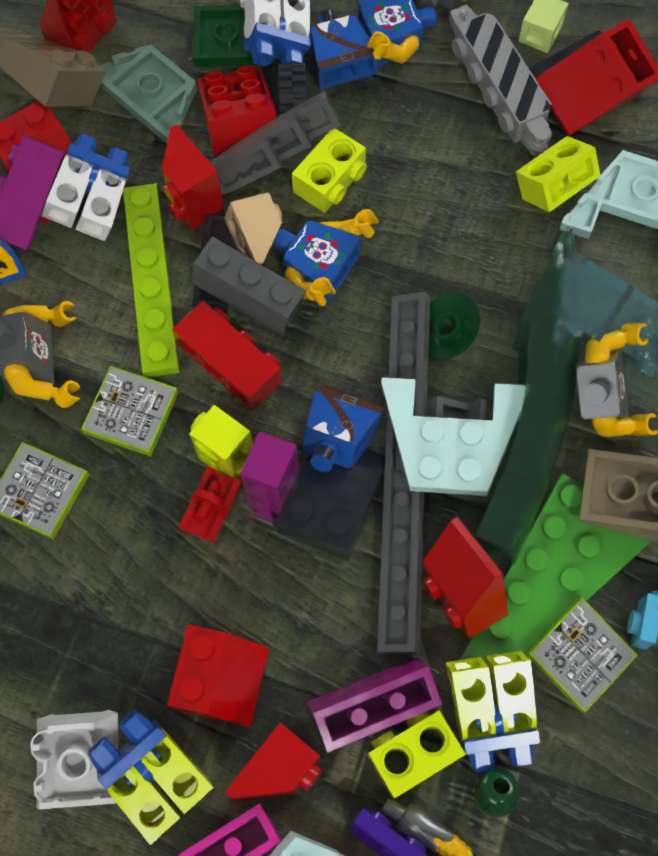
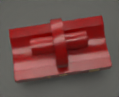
M207 466L180 522L179 529L215 544L241 489L242 480Z

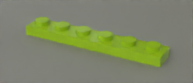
M157 183L126 187L123 189L142 373L146 378L180 373L177 343L172 331L175 326L159 190Z

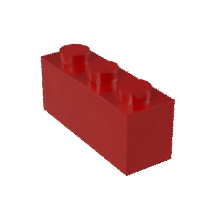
M202 301L172 329L176 343L248 409L253 411L282 383L281 364L270 352L262 353L254 346L255 341L245 330L240 329L237 331L230 325L228 316L220 308L215 307L212 309Z

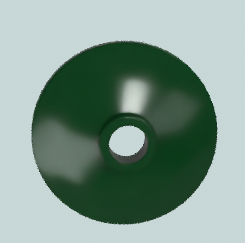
M450 292L437 297L430 303L428 354L430 358L449 360L463 353L472 344L479 331L481 317L480 310L471 297L460 292Z

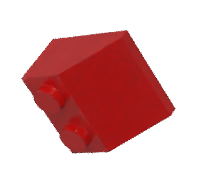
M176 123L170 128L162 165V173L165 180V185L162 188L171 202L168 204V209L177 222L183 220L189 229L193 230L205 222L206 214L216 215L224 209L217 170Z
M457 517L451 520L422 561L426 578L422 579V583L433 600L439 598L445 606L442 608L443 613L452 628L460 627L467 638L470 639L509 615L503 574L460 519Z
M187 625L167 706L177 712L252 727L269 648L229 633Z
M279 723L225 791V794L231 799L244 801L296 795L301 788L308 792L322 774V769L318 767L321 763V757L282 723Z

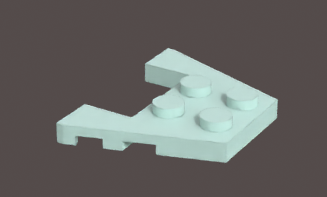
M622 150L597 179L595 185L580 198L574 209L566 214L559 230L589 239L599 211L658 229V161Z
M382 378V391L387 403L410 491L487 496L523 405L528 397L529 385L495 384L493 419L475 420L413 416L415 379Z

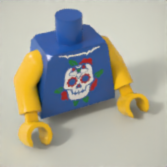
M357 0V20L370 38L367 47L375 49L373 56L378 60V67L391 61L400 64L405 63L422 47L423 29L435 26L437 23L433 6L416 10L413 0Z
M364 209L354 219L320 223L307 221L298 235L285 229H280L273 241V247L285 253L283 257L285 279L306 291L303 299L316 301L319 306L328 305L360 256L361 237L359 235L363 234L366 238L372 237L375 231L370 225L379 223L378 218L370 209Z

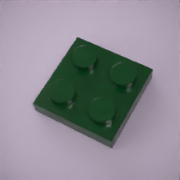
M240 4L194 6L193 59L195 67L258 65L253 63L252 52L244 50V40L246 39L244 36L245 9Z

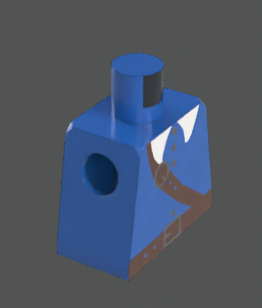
M331 9L322 11L317 17L319 24L311 27V48L319 90L378 74V60L373 56L375 49L367 47L370 38L357 18L352 15L337 18L335 11Z
M317 385L302 447L306 454L312 455L311 465L321 472L330 471L333 464L346 468L353 467L376 437L384 407Z

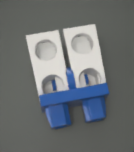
M240 0L241 7L245 9L244 36L246 39L244 40V50L252 52L253 63L266 66L270 65L274 58L281 60V64L303 63L304 55L311 47V38L309 37L310 0H298L294 7L289 5L288 0Z
M82 133L74 144L70 143L41 216L71 228L83 196L86 194L88 197L75 230L105 241L112 228L130 167H127L128 153L115 147L110 148L107 158L96 154L94 151L98 142L95 138Z

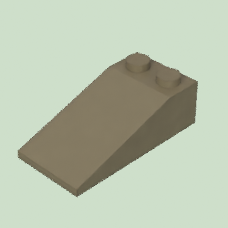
M0 27V67L45 107L92 106L106 71L95 62L96 59L91 54L11 27Z
M589 449L579 522L658 543V458Z

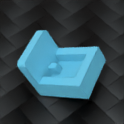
M652 591V594L647 593L638 601L637 610L631 611L627 624V633L632 634L630 646L646 650L656 644L658 635V591Z

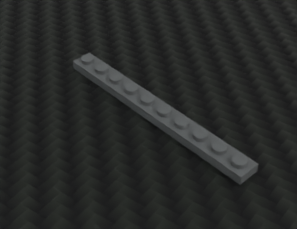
M426 292L392 296L389 378L415 379L413 416L427 417L430 297ZM388 407L377 653L381 655H420L425 492L410 491Z

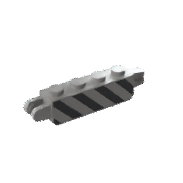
M467 4L458 9L451 10L449 21L455 33L454 40L452 41L455 56L458 59H462L467 67L470 80L479 86L485 104L494 110L502 131L508 133L514 143L522 141L531 155H534V157L539 156L548 149L547 142H549L552 136L551 128H549L547 123L551 107L548 97L494 15L483 13L477 16Z

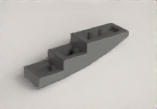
M325 91L261 126L210 162L217 170L222 196L280 169L282 160L311 147L310 140L341 126L340 118Z

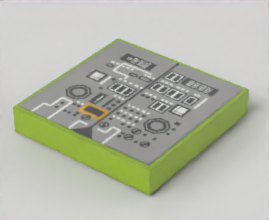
M110 366L81 430L86 435L151 457L179 394L178 389Z
M22 442L0 479V516L54 540L87 481L89 473L82 468Z
M582 597L577 598L525 653L580 712L584 713L589 710L638 656Z

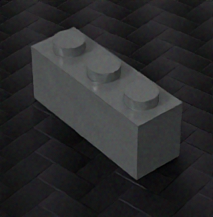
M213 236L193 264L192 284L282 336L299 311L306 292L304 289Z

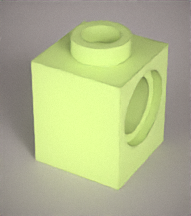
M534 0L523 19L518 42L548 53L563 26L569 3L562 0Z

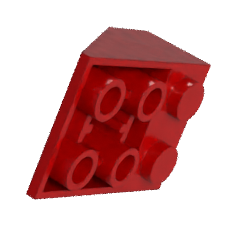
M47 0L39 25L46 40L90 53L94 45L106 33L112 30L117 20L111 0Z
M627 19L603 32L535 79L551 102L550 108L566 135L570 136L647 92L658 82V65L630 19Z
M242 66L234 72H211L203 78L197 79L215 158L261 126L276 118L275 107L260 67Z

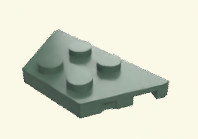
M151 44L136 48L130 53L123 52L113 55L112 62L99 65L106 71L100 87L167 144L170 128L176 123L180 128L182 127L197 91L196 81Z

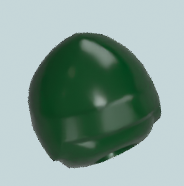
M492 769L486 772L479 780L474 791V799L477 806L483 812L495 818L504 817L512 812L519 797L518 783L513 774L506 769Z

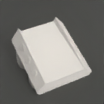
M106 710L103 712L65 715L51 714L37 719V733L31 740V754L37 760V778L34 781L37 809L116 803L108 791L99 783L97 769L88 755V749L106 736L118 750V713Z

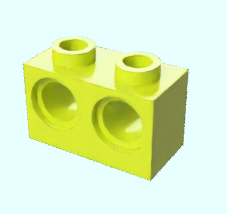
M336 128L330 130L292 172L293 193L326 213L333 204L337 205L340 203L347 187L353 180L358 181L365 173L367 168L365 163L366 147ZM324 182L327 184L318 185L317 183Z
M566 136L516 171L522 199L547 212H551L601 176L595 147L569 136Z
M213 405L207 413L202 412L192 423L191 432L189 433L197 456L202 462L223 474L238 478L253 446L251 432L217 406Z
M440 710L432 715L428 711L416 715L406 721L409 729L397 736L390 730L371 742L374 750L368 753V758L392 800L466 755ZM434 730L440 735L442 746L439 751L428 752L421 746L420 735L423 731ZM391 751L403 753L407 759L405 772L401 774L389 772L384 763L386 754Z

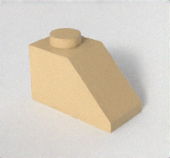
M269 192L230 202L224 217L238 252L261 265L282 224L281 210L276 203H273Z

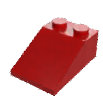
M38 100L0 121V163L7 173H9L12 165L7 162L11 147L14 142L20 144L23 135L64 152V158L70 143H72L51 110ZM84 194L81 203L87 200L88 195ZM45 217L41 218L44 225L52 221Z

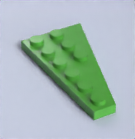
M562 473L503 580L509 615L473 636L460 660L482 657L487 664L486 656L521 650L525 654L577 598L582 597L585 601L591 598L651 541L579 522L584 484Z

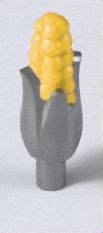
M391 798L387 799L381 813L398 823L397 829L404 837L414 838L424 847L437 852L441 856H473L471 848L466 846L464 841L460 840L457 835H454L451 830L440 824L437 818L431 816L420 806L409 804L405 808Z

